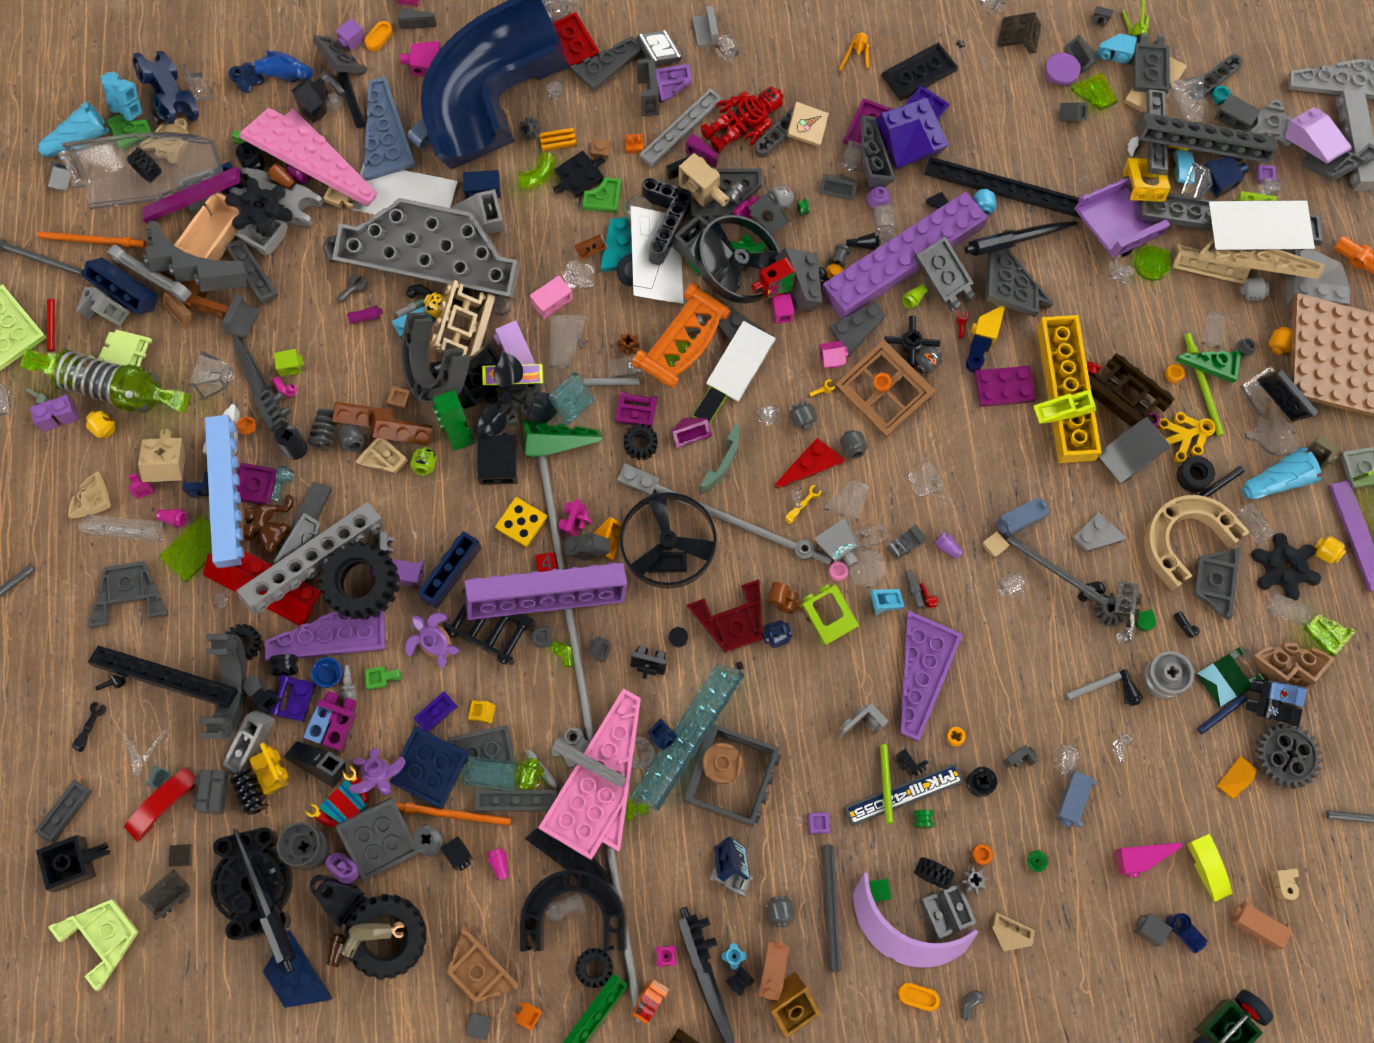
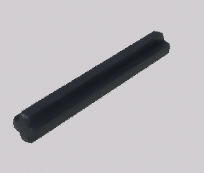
M337 72L342 88L346 92L345 97L356 128L364 127L365 123L347 72Z

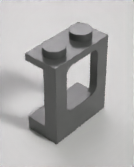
M645 58L637 60L638 84L648 83L649 90H641L642 116L659 115V91L655 59Z

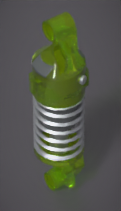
M25 349L19 366L33 372L41 370L49 376L51 384L55 389L66 390L67 392L74 391L75 394L82 393L84 397L91 396L93 399L99 397L101 401L107 400L117 408L129 412L147 413L155 406L165 403L169 405V409L186 413L192 396L178 390H164L157 374L146 371L140 366L132 364L120 365L119 363L104 361L101 358L95 359L93 356L78 354L69 349H63L57 354H41ZM85 361H87V363H88V365L86 366V368L83 367V363H84ZM80 383L81 390L77 391L76 388Z

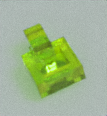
M627 799L624 821L634 820L633 814H648L647 803L633 804L632 799Z

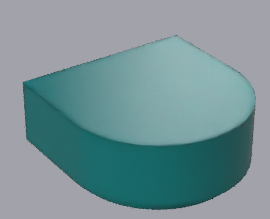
M1220 85L1215 87L1211 96L1217 106L1223 104L1228 95L1232 93L1229 88Z

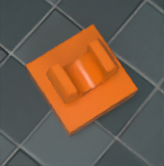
M643 134L625 135L626 154L641 153L644 150Z
M520 1002L519 1005L523 1008L519 1014L514 1012L515 1022L532 1031L543 1011L528 1002Z

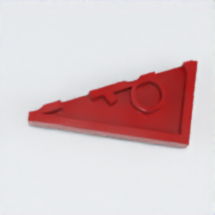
M816 438L775 483V487L777 489L785 487L797 480H803L814 476L818 472L827 471L828 468L833 466H840L845 462V459L819 438Z

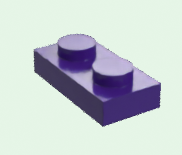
M443 691L414 717V720L422 729L430 732L458 706Z

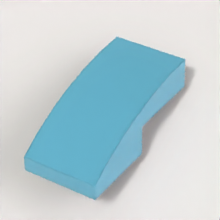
M1175 149L1172 154L1176 163L1173 172L1177 182L1194 185L1195 164L1192 152Z

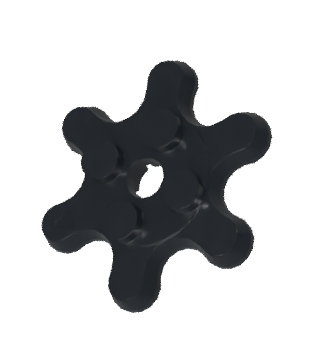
M249 178L245 183L247 192H244L242 195L229 193L225 197V203L228 206L239 210V215L232 220V226L237 230H241L249 224H254L259 228L260 235L270 237L273 234L271 224L274 220L279 219L288 222L293 219L292 211L279 205V201L286 196V190L280 185L275 186L271 190L261 189L255 178ZM257 203L263 205L264 208L256 209L254 206Z
M1276 533L1272 538L1274 544L1272 551L1268 552L1257 548L1251 552V558L1265 567V574L1258 578L1257 585L1263 590H1267L1273 585H1280L1284 589L1286 599L1294 602L1300 597L1298 588L1300 583L1306 582L1316 586L1321 582V575L1311 570L1307 563V560L1313 557L1315 549L1309 544L1295 549L1288 544L1285 534ZM1283 562L1291 563L1290 571L1283 568Z

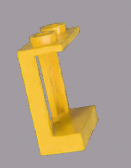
M1127 158L1123 175L1130 176L1133 191L1129 199L1165 202L1170 191L1167 175L1148 173V159ZM1142 177L1158 178L1159 184L1154 186L1148 185L1143 182Z

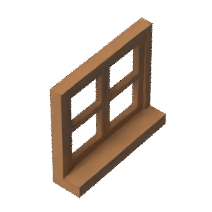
M884 339L835 384L841 393L886 438L928 399L931 400L936 392ZM882 355L898 371L891 378L892 386L904 377L920 394L907 406H904L889 391L883 393L876 391L867 401H864L849 385L863 372L873 381L874 376L867 368ZM884 394L901 409L888 423L871 408Z

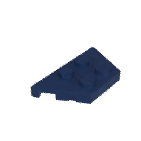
M286 931L297 957L296 960L292 961L295 970L287 973L284 966H278L274 954L263 970L265 977L284 1008L330 1001L333 999L292 931Z

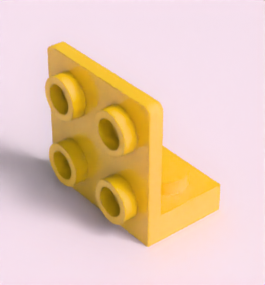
M263 742L260 744L263 752L249 758L263 789V793L267 796L289 785L287 781L289 775L285 767H281L279 763L281 757L277 749L274 750L272 746H268Z

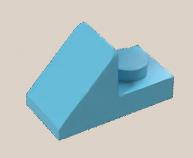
M900 589L870 591V599L875 615L886 610H900L905 607Z

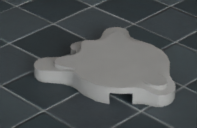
M1274 100L1266 108L1261 109L1255 119V127L1250 132L1273 136L1275 142L1279 141L1285 146L1292 145V142L1285 138L1291 117L1284 113L1285 109L1282 103Z

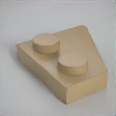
M376 438L355 462L362 466L396 474L408 459L386 439Z

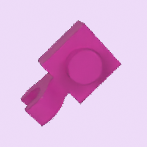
M752 196L748 200H743L732 213L752 219L749 207L760 199L759 196L756 198Z
M137 473L128 476L132 481V485L128 486L130 493L136 499L155 493L153 485L150 482H142Z

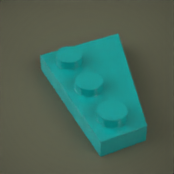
M628 216L610 219L606 238L607 249H604L600 268L601 272L617 270V264L620 259L625 255L632 254V237Z

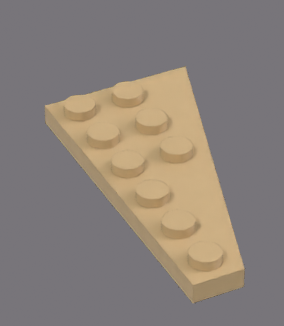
M1214 238L1198 256V260L1314 279H1318L1326 266L1325 264L1278 249L1216 250Z

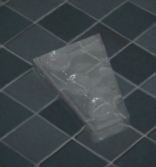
M1204 75L1170 82V92L1180 118L1203 123Z
M551 315L550 368H569L576 351V346L583 333V328L587 323L588 315Z

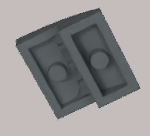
M960 884L919 900L936 940L977 923Z

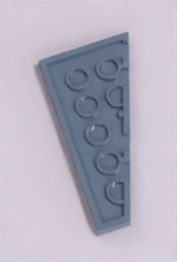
M385 76L368 81L365 170L363 174L365 181L416 166Z

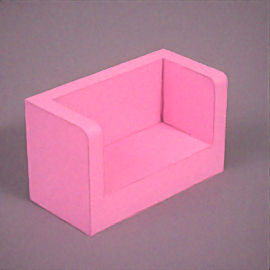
M559 275L530 295L531 304L543 319L573 300L572 290Z

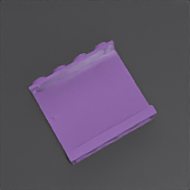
M1130 177L1127 179L1122 178L1113 185L1110 183L1101 190L1096 189L1089 195L1084 194L1079 198V203L1074 208L1113 258L1162 236L1171 225L1168 220L1157 224L1152 221L1141 220L1139 202L1129 199L1131 192L1127 189V186L1131 182Z

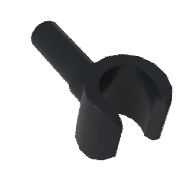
M112 675L110 680L95 686L98 691L113 685L115 689L124 686L126 682L122 676Z

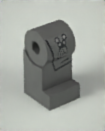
M915 524L903 535L892 541L887 546V549L897 560L923 544L926 537Z

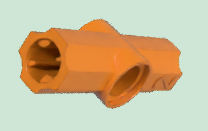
M1343 235L1333 249L1347 257L1353 267L1358 269L1364 268L1374 275V254L1372 248L1364 244L1358 245Z

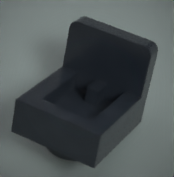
M903 749L896 755L898 766L902 770L905 769L909 776L914 773L918 776L927 770L925 768L929 763L927 759L916 765L906 749Z

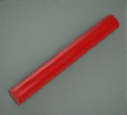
M47 299L48 352L55 351L54 299Z

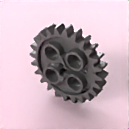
M1285 723L1279 724V726L1277 724L1273 725L1272 729L1268 728L1265 730V733L1260 735L1262 740L1256 742L1260 748L1254 751L1259 753L1260 756L1256 757L1255 760L1261 761V764L1257 767H1264L1265 770L1262 775L1269 774V782L1276 779V786L1282 783L1285 789L1290 787V785L1292 789L1298 788V785L1300 787L1306 786V783L1313 782L1312 778L1318 777L1315 771L1322 769L1317 765V763L1323 762L1317 756L1322 754V751H1316L1320 744H1313L1312 741L1315 739V736L1309 738L1307 736L1309 731L1301 732V726L1294 729L1293 725L1288 724L1286 726ZM1280 738L1284 740L1285 747L1280 744ZM1299 747L1304 750V755L1300 754ZM1273 756L1277 757L1278 765L1274 763ZM1292 765L1297 767L1298 773L1293 771Z

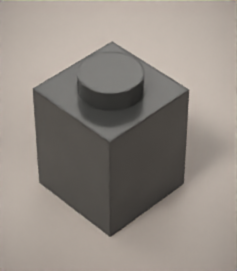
M1149 913L1138 918L1135 924L1137 928L1134 932L1155 947L1164 944L1172 928Z

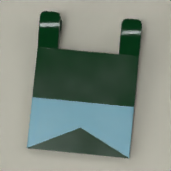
M1242 646L1196 674L1219 707L1250 689L1252 680L1263 681L1265 679L1262 673H1258L1248 680L1235 662L1236 658L1245 653Z

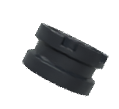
M280 654L269 658V662L272 665L270 675L291 676L298 674L299 671L296 666L298 656Z
M987 767L974 769L966 780L969 792L977 797L990 795L996 789L998 783L996 774ZM979 779H983L985 781V785L981 786Z

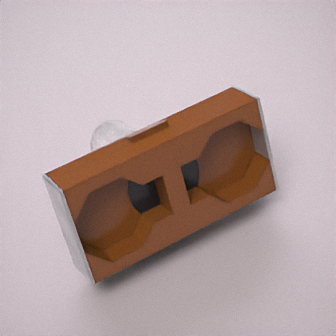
M601 234L594 237L589 235L585 241L574 245V249L580 260L607 249V244Z

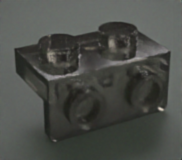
M1120 581L1118 583L1114 614L1126 616V628H1134L1135 621H1139L1140 609H1137V605L1142 604L1139 583Z
M173 869L140 896L139 899L152 912L155 920L160 917L163 919L171 913L172 907L175 904L183 903L190 896V886Z

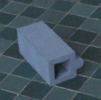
M1038 497L1000 516L997 521L999 532L1008 538L1010 535L1012 536L1044 520L1050 513L1047 509V503L1042 501L1041 497Z
M1077 771L1070 773L1055 815V819L1059 820L1061 825L1070 828L1071 826L1082 828L1083 823L1080 822L1091 787L1096 786L1097 781Z

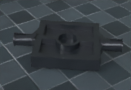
M581 151L555 168L554 172L559 177L561 183L553 187L554 192L558 194L566 189L576 199L584 194V191H588L602 182L604 176L598 170V166L606 162L603 156L593 161L584 151Z

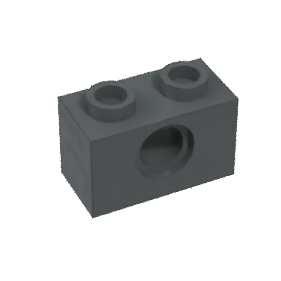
M769 193L763 195L749 207L751 216L756 221L759 220L771 236L791 221ZM765 211H770L773 214L772 220L765 218Z

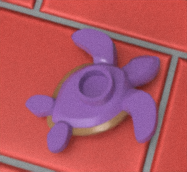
M433 613L428 618V624L420 616L412 617L413 626L420 633L410 636L406 641L405 651L407 655L412 656L417 645L420 644L421 649L427 655L438 658V665L444 668L447 664L446 658L450 657L451 654L454 655L460 652L457 646L452 645L447 631L439 625L440 622L448 619L445 613Z
M374 748L370 752V758L366 760L362 758L354 759V765L360 767L359 777L361 783L349 786L352 793H364L370 789H378L383 795H389L392 791L391 784L389 783L391 777L402 770L405 765V759L400 757L391 765L387 759L379 757L380 751L378 748Z

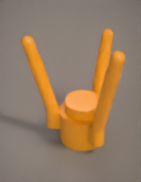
M857 33L854 41H851L850 47L839 67L840 71L845 66L853 48L857 51V55H860V52L865 50L866 68H869V44L867 43L868 36L865 33Z

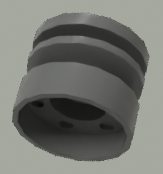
M303 822L287 826L280 833L277 841V852L280 859L287 865L305 871L314 870L321 866L330 851V842L327 835L320 829Z

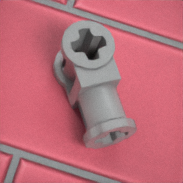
M715 865L709 881L715 880L724 884V888L729 889L731 892L747 897L746 891L754 877L750 875V878L745 880L735 873L723 882L718 879Z

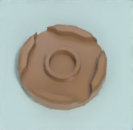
M717 743L711 746L705 752L702 759V769L706 777L718 784H728L734 781L741 773L743 767L741 754L733 745L727 743Z

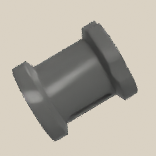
M837 244L834 256L830 258V264H839L844 268L846 264L845 259L851 251L849 247Z

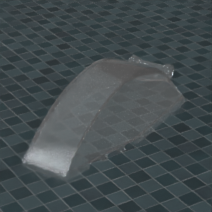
M141 132L63 142L61 144L67 150L58 154L60 159L64 161L70 175L72 187H86L89 209L158 201L163 199L164 196L175 194L179 190L224 172L213 140L180 132ZM137 148L145 151L147 155L149 154L156 161L155 163L159 165V168H161L162 173L152 182L146 181L140 174H137L127 161V157ZM71 159H74L81 178L78 177Z

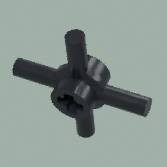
M909 316V331L902 337H884L888 344L902 345L903 349L908 352V364L912 368L916 366V351L920 350L922 346L940 347V340L922 338L921 333L916 330V316Z

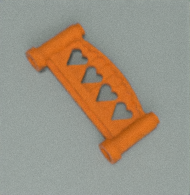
M692 282L684 293V298L688 300L687 304L650 352L646 353L642 349L639 350L631 362V365L636 369L641 368L666 386L675 388L680 380L677 376L692 365L707 348L715 334L719 320H726L731 313L728 306L701 290L700 286L695 282ZM695 314L710 315L711 319L707 321V325L701 326ZM685 328H699L701 332L696 334V339L692 340L689 338ZM674 341L689 342L690 347L686 348L685 353H680ZM664 355H677L680 357V360L675 362L676 365L674 367H670Z

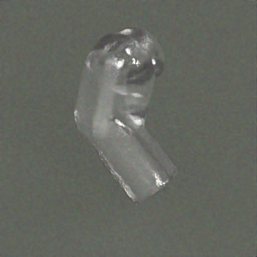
M1135 618L1125 619L1126 630L1123 633L1117 634V641L1119 643L1127 644L1136 636Z

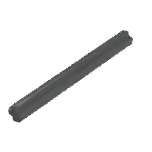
M824 845L823 861L829 970L831 972L841 971L835 851L834 845Z

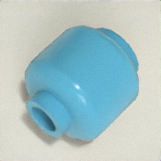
M981 189L972 197L987 216L995 212L997 204L995 194L992 191Z

